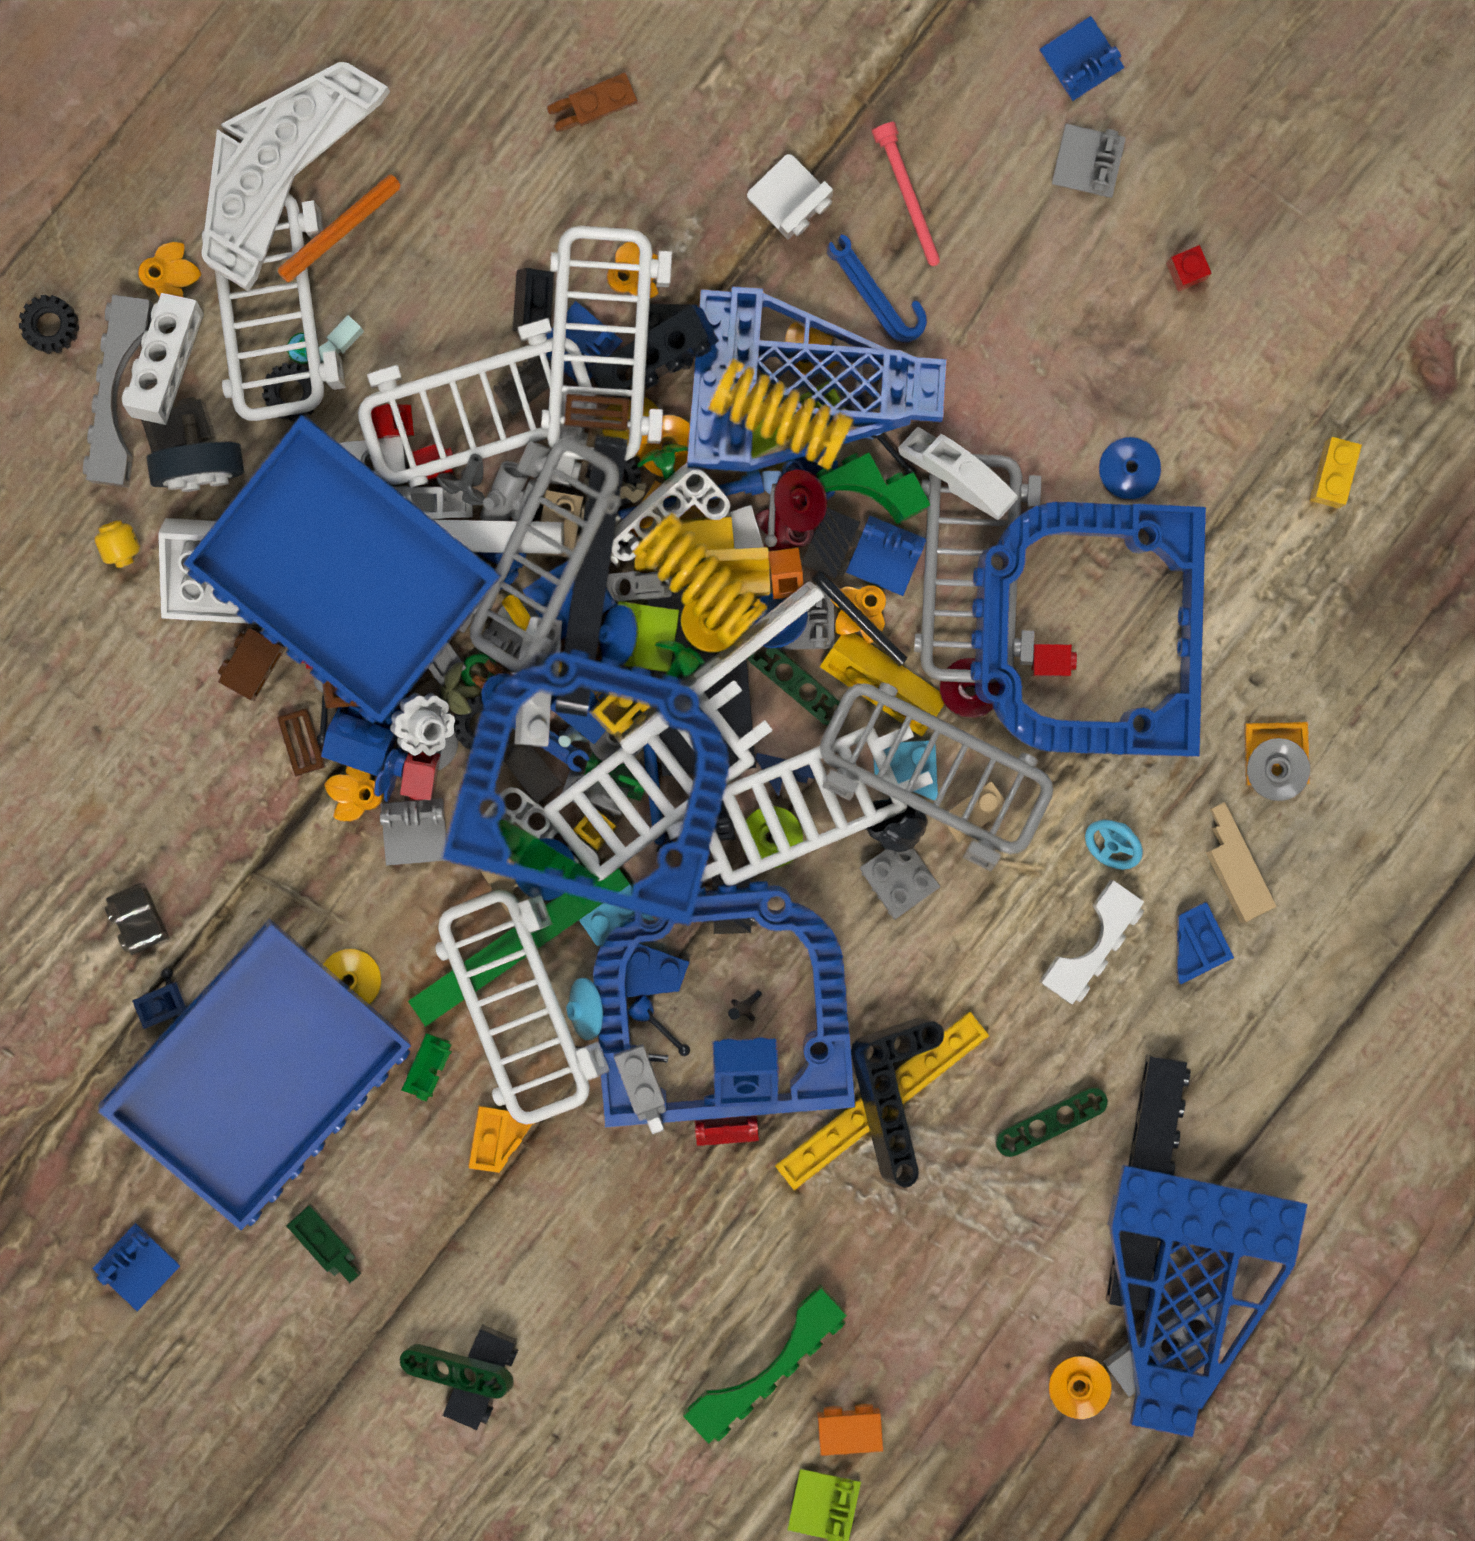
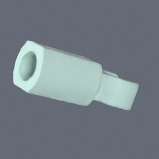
M347 315L326 337L328 341L319 347L321 363H324L323 352L336 351L337 354L340 352L344 353L364 332L361 326L350 316Z

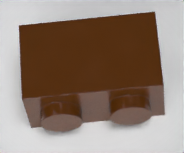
M248 628L247 632L242 631L235 640L233 647L236 648V651L232 658H226L220 666L218 674L221 677L218 682L255 702L283 654L285 647L278 643H272L259 632Z

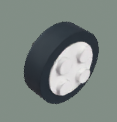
M194 414L182 416L186 445L156 451L146 456L150 485L153 487H168V490L181 489L182 492L200 490V484L210 483V486L229 484L228 479L245 473L241 445L236 442L199 443L197 429L194 426L196 424Z

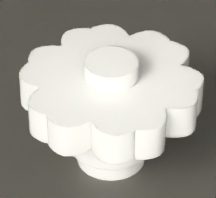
M414 693L409 698L403 699L400 703L401 711L392 714L391 731L398 736L397 744L414 756L422 751L431 756L437 751L444 749L446 745L445 738L451 737L454 734L455 717L448 712V703L433 693H429L425 697Z

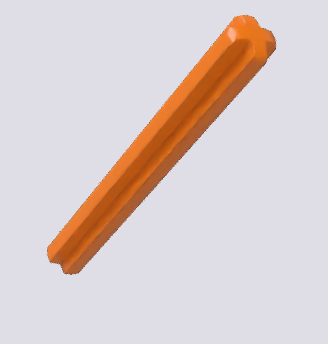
M388 175L283 263L278 269L279 275L286 282H291L400 190L401 184L393 175Z

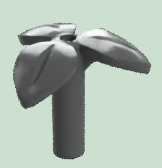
M472 454L466 467L461 471V479L459 480L449 473L437 476L440 486L448 493L456 494L461 490L463 491L462 501L471 505H483L485 496L481 491L472 488L473 486L480 485L483 479L484 468L480 455Z

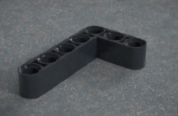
M915 1018L860 1037L855 1040L851 1047V1057L880 1174L886 1182L904 1188L915 1184L919 1176V1169L893 1063L935 1049L940 1046L944 1038V1030L939 1023L921 1018ZM926 1027V1028H927V1036H926V1038L923 1040V1039H922V1032H923L924 1028ZM899 1037L900 1045L895 1049V1040ZM872 1046L873 1054L871 1058L868 1059L867 1052L868 1049ZM879 1076L880 1085L878 1086V1088L875 1089L874 1083L876 1078ZM887 1106V1115L885 1118H882V1111ZM892 1136H895V1143L890 1148V1139L892 1138ZM902 1165V1173L897 1178V1169Z

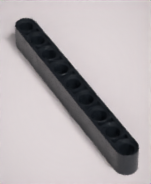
M596 434L594 450L611 459L619 471V481L614 494L620 498L628 439ZM591 464L588 487L600 493L606 481V473L603 469ZM587 494L583 518L585 522H587L597 501L596 498ZM618 508L613 513L605 512L574 579L563 653L571 654V650L581 651L589 654V660L592 661L596 659ZM563 662L560 678L568 675V667ZM578 687L570 694L557 696L555 712L586 717L591 690Z

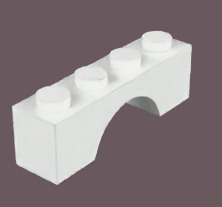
M1110 880L1092 905L1100 920V935L1094 947L1086 954L1076 958L1056 956L1039 982L1072 1005L1075 1000L1081 1002L1090 989V986L1087 985L1093 975L1098 977L1107 966L1108 961L1105 958L1110 950L1117 951L1125 940L1124 930L1129 923L1134 926L1142 916L1144 910L1141 909L1144 901L1114 880Z

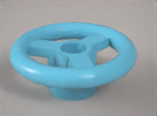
M1098 820L1090 824L1086 829V846L1090 853L1104 865L1114 869L1126 870L1140 863L1143 856L1141 842L1126 824L1112 820ZM1098 830L1105 840V847L1102 850L1098 848L1094 840V834ZM1122 852L1132 855V858L1116 860L1111 858L1110 855Z

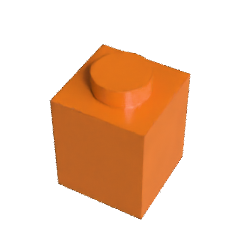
M799 548L768 552L774 599L788 598L804 585Z

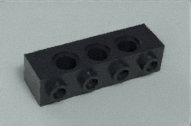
M690 305L648 331L645 389L657 385L660 382V377L668 372L675 373L686 366L685 362L694 356L697 358L706 355L712 350L711 346L719 342L702 308ZM684 334L685 344L682 348L678 349L677 340ZM635 340L608 357L634 359ZM658 350L659 360L653 365L651 357ZM597 363L589 368L598 388L632 390L633 376L627 381L626 371L629 367H633V365ZM602 395L603 397L623 398L631 401V396Z

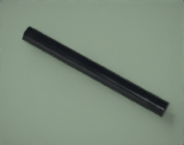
M821 571L813 576L812 580L898 666H901L908 657Z

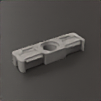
M658 571L608 574L606 588L616 603L668 598L672 595L669 588L671 577L661 581L657 576ZM623 579H628L631 584V590L626 596L622 595L619 589Z

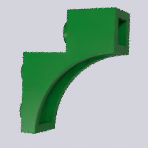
M858 452L841 461L843 466L835 470L832 467L829 470L824 468L815 474L822 483L825 493L831 491H851L865 495L888 511L896 524L923 512L931 505L914 472L903 476L902 472L884 481L870 453L861 457Z
M502 818L497 822L499 831L511 850L508 859L517 865L543 873L545 867L564 872L563 878L575 881L577 875L595 880L594 886L600 878L579 863L557 852L535 836ZM564 893L583 905L587 900L583 897Z

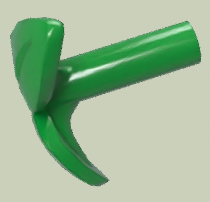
M669 444L663 446L662 450L653 449L644 455L637 465L640 468L645 463L653 461L662 471L666 481L675 473L673 467L675 464V453L688 451V446Z
M670 640L655 643V646L670 649L675 654V659L666 673L667 676L678 678L681 672L684 676H688L697 668L698 663L700 666L705 664V661L698 652L689 646L686 649L681 643Z

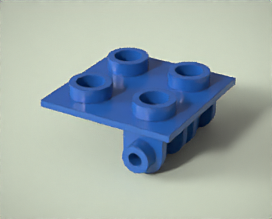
M1092 16L1039 49L1072 101L1125 68L1119 59L1121 57L1119 50L1116 46L1111 47Z
M577 301L567 310L566 323L604 325ZM553 328L552 332L546 335L547 339L553 338ZM566 329V338L576 343L581 354L584 356L608 357L623 342L615 335V332ZM552 351L545 353L546 357L552 362ZM564 361V373L577 383L571 361ZM584 362L589 379H591L593 376L589 368L597 363Z
M869 516L846 573L903 596L923 551L926 538Z
M135 1223L92 1269L98 1274L96 1278L103 1285L108 1283L138 1311L175 1273L180 1265Z

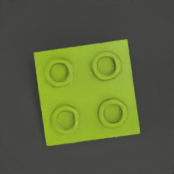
M619 602L618 605L627 606L632 610L637 630L633 652L624 666L667 672L672 665L673 651L657 647L655 643L664 640L675 641L680 610Z
M800 1469L787 1531L828 1539L827 1541H849L861 1481Z

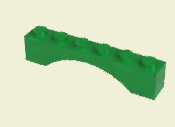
M820 1284L798 1304L796 1319L790 1337L781 1353L767 1368L755 1377L738 1385L704 1391L683 1411V1417L708 1444L714 1439L719 1442L730 1432L731 1428L729 1425L737 1417L743 1420L754 1409L751 1405L760 1396L763 1399L767 1398L777 1388L775 1382L784 1375L788 1378L799 1368L800 1364L798 1361L805 1354L809 1357L812 1356L823 1345L820 1341L829 1332L831 1335L836 1334L846 1324L843 1320L847 1316L846 1311Z

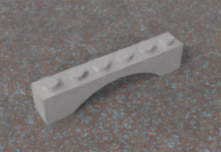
M112 295V302H108L106 305L105 321H109L107 333H103L100 345L101 352H104L103 364H98L96 381L100 383L98 395L95 394L92 400V413H95L94 425L89 426L87 442L91 444L90 455L85 456L83 462V474L87 475L86 480L91 483L129 488L133 456L128 450L119 428L117 393L127 363L141 345L142 336L145 331L149 330L152 321L151 311L154 304L147 299Z

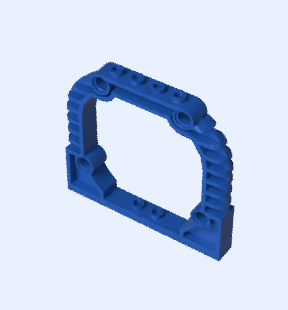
M1080 502L1045 503L1019 515L1005 529L997 546L987 548L981 553L978 567H975L973 571V584L977 586V599H974L972 604V615L976 617V630L972 632L971 645L973 649H976L975 661L971 663L970 675L971 680H975V693L978 698L985 703H993V709L997 717L1014 737L1028 746L1048 752L1173 757L1200 756L1206 507ZM1140 529L1145 530L1148 534L1149 540L1146 545L1142 544L1138 539ZM1052 535L1123 538L1125 545L1130 551L1138 554L1152 551L1165 562L1171 571H1183L1182 607L1178 611V624L1182 628L1181 638L1177 642V654L1181 657L1180 693L1168 694L1152 710L1147 708L1129 709L1123 713L1120 722L1057 720L1041 716L1022 701L1020 676L1013 667L1007 664L1009 584L1017 580L1024 570L1026 548L1040 538ZM994 553L1001 556L1003 560V566L1000 570L995 569L991 564V557ZM991 679H995L1000 687L998 694L995 696L990 694L987 687ZM1137 715L1144 721V727L1140 732L1135 730L1133 726L1134 718Z
M571 650V654H552L547 659L545 665L521 670L507 678L493 691L483 708L442 860L686 926L690 925L729 770L728 753L724 739L711 718L698 708L699 698L696 692L689 687L681 685V679L663 675L662 680L650 677L651 671L638 667H633L632 671L620 668L621 663L602 658L601 663L589 660V654L577 650ZM558 661L565 663L568 667V675L563 678L555 677L551 672V665ZM578 687H583L656 707L659 718L667 726L687 732L696 756L695 773L676 843L666 844L659 850L656 860L659 868L643 880L633 884L630 896L595 887V880L576 875L575 881L563 878L564 872L545 867L543 873L507 863L511 850L505 843L497 825V822L504 814L505 805L502 798L494 793L511 725L519 709L539 692L553 696H564L572 693ZM684 695L690 700L691 705L688 711L680 712L675 708L674 699L676 696ZM485 800L494 801L498 807L497 814L490 818L483 816L479 810L480 804ZM669 850H676L681 854L682 862L677 868L669 867L665 862V855Z
M766 881L749 883L747 888H737L736 884L731 886L723 884L718 886V890L706 891L705 887L700 886L691 922L754 917L760 926L768 930H792L807 948L813 971L816 1030L808 1033L803 1040V1052L806 1062L790 1080L791 1093L778 1094V1105L715 1107L714 1094L704 1096V1100L667 1103L666 1090L660 1087L665 1099L664 1105L666 1108V1112L660 1114L663 1123L855 1107L844 962L840 944L830 926L814 911L804 905L792 902L790 894L785 888L776 885L768 886ZM775 896L781 897L785 904L780 910H772L767 906L769 899ZM638 912L624 919L608 934L598 951L594 964L593 984L599 992L603 1009V1021L598 1035V1042L610 1070L601 1075L605 1127L648 1124L647 1119L639 1121L637 1114L635 1115L614 1059V1054L637 1046L632 1045L630 1037L625 982L626 966L640 942L662 939L670 933L674 924L678 923L660 918L647 920L642 916V913ZM816 1042H823L827 1045V1049L823 1054L818 1055L811 1052V1046Z

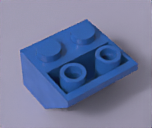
M360 706L338 707L326 731L321 757L378 776L384 770L385 760L389 752L392 751L396 740V735L391 731L392 714L401 710L396 708L385 722L380 723L376 720L373 724L359 713L362 709Z

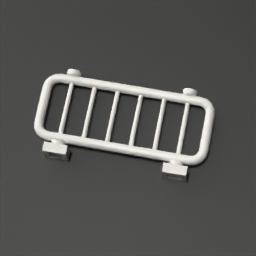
M288 193L284 204L287 209L288 222L277 224L275 231L290 229L293 252L265 256L263 263L291 258L304 247L302 232H306L312 240L323 231L321 210L314 200L302 202L303 213H300L297 201ZM307 268L296 277L297 282L230 293L229 280L215 271L229 379L222 381V388L225 398H232L235 411L240 417L248 421H259L306 413L314 410L321 403L324 397L323 382L327 381V384L333 390L345 388L342 359L337 352H323L324 363L320 362ZM298 288L301 312L234 323L231 299ZM302 318L305 342L238 353L235 329ZM306 348L309 372L242 383L239 359ZM306 378L311 380L312 393L305 400L255 409L249 408L245 403L243 389Z
M576 226L568 229L561 236L558 253L551 252L550 271H555L557 274L549 410H542L541 429H548V444L551 449L554 444L560 441L561 423L564 424L565 417H561L562 392L631 396L630 422L628 421L627 428H630L629 442L625 461L634 457L639 451L642 435H648L647 443L660 444L663 410L650 409L649 416H643L651 278H657L656 287H669L672 252L659 251L658 259H652L651 243L640 231L621 228ZM580 238L633 242L638 245L640 250L639 264L570 260L571 244L574 240ZM570 266L639 271L637 296L568 291ZM568 298L637 302L636 326L623 327L566 323ZM566 329L635 334L634 359L565 354ZM564 361L633 365L632 390L563 386ZM571 418L572 420H584V421H596V422H608V423H620V424H621V421H613V420H598V419ZM566 451L562 455V457L568 459L585 460L571 451Z
M548 318L518 327L521 342L528 340V346L397 386L396 381L402 379L398 365L367 374L371 388L378 387L379 392L373 393L363 400L359 407L358 416L377 475L393 485L409 482L410 488L428 483L426 476L467 464L472 454H478L483 459L528 445L529 441L538 442L547 439L548 429H541V427L536 429L515 362L539 355L550 387L551 370L545 353L552 351L553 338L547 339L546 334L552 332ZM565 338V351L569 355H582L577 344L571 339ZM571 361L578 386L592 388L585 363ZM510 365L530 431L506 438L486 375L487 371ZM480 374L500 437L499 441L476 447L455 382ZM450 383L470 450L446 457L425 390ZM420 393L440 455V459L416 466L395 401L396 399ZM581 393V395L595 396L594 394ZM390 402L410 465L409 469L399 472H393L388 469L371 419L372 409L377 405ZM584 402L585 408L597 409V403ZM561 408V417H565L563 408ZM578 415L572 418L593 419L595 416ZM561 423L560 440L578 436L576 429L582 427L564 426Z
M498 889L453 906L442 914L438 925L442 942L436 944V953L442 961L449 959L498 1084V1087L492 1091L495 1103L498 1106L506 1105L510 1115L517 1122L534 1124L583 1104L589 1095L590 1086L588 1080L610 1070L599 1042L576 1050L531 934L533 931L552 925L542 896L533 897L519 903L516 897L509 891ZM496 902H503L507 906L512 920L455 942L451 931L453 920ZM515 926L523 950L470 971L466 970L458 948ZM524 955L527 956L535 979L478 1001L469 977ZM538 984L547 1008L491 1030L489 1029L481 1006ZM546 1014L550 1015L558 1036L557 1038L501 1059L492 1037L493 1035ZM561 1043L569 1067L512 1088L504 1064ZM572 1072L577 1084V1092L573 1096L531 1112L521 1109L515 1096L516 1093Z

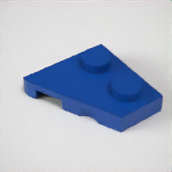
M1203 902L1177 915V981L1179 984H1183L1234 958L1207 902Z
M639 943L626 966L625 982L627 997L678 992L689 961Z

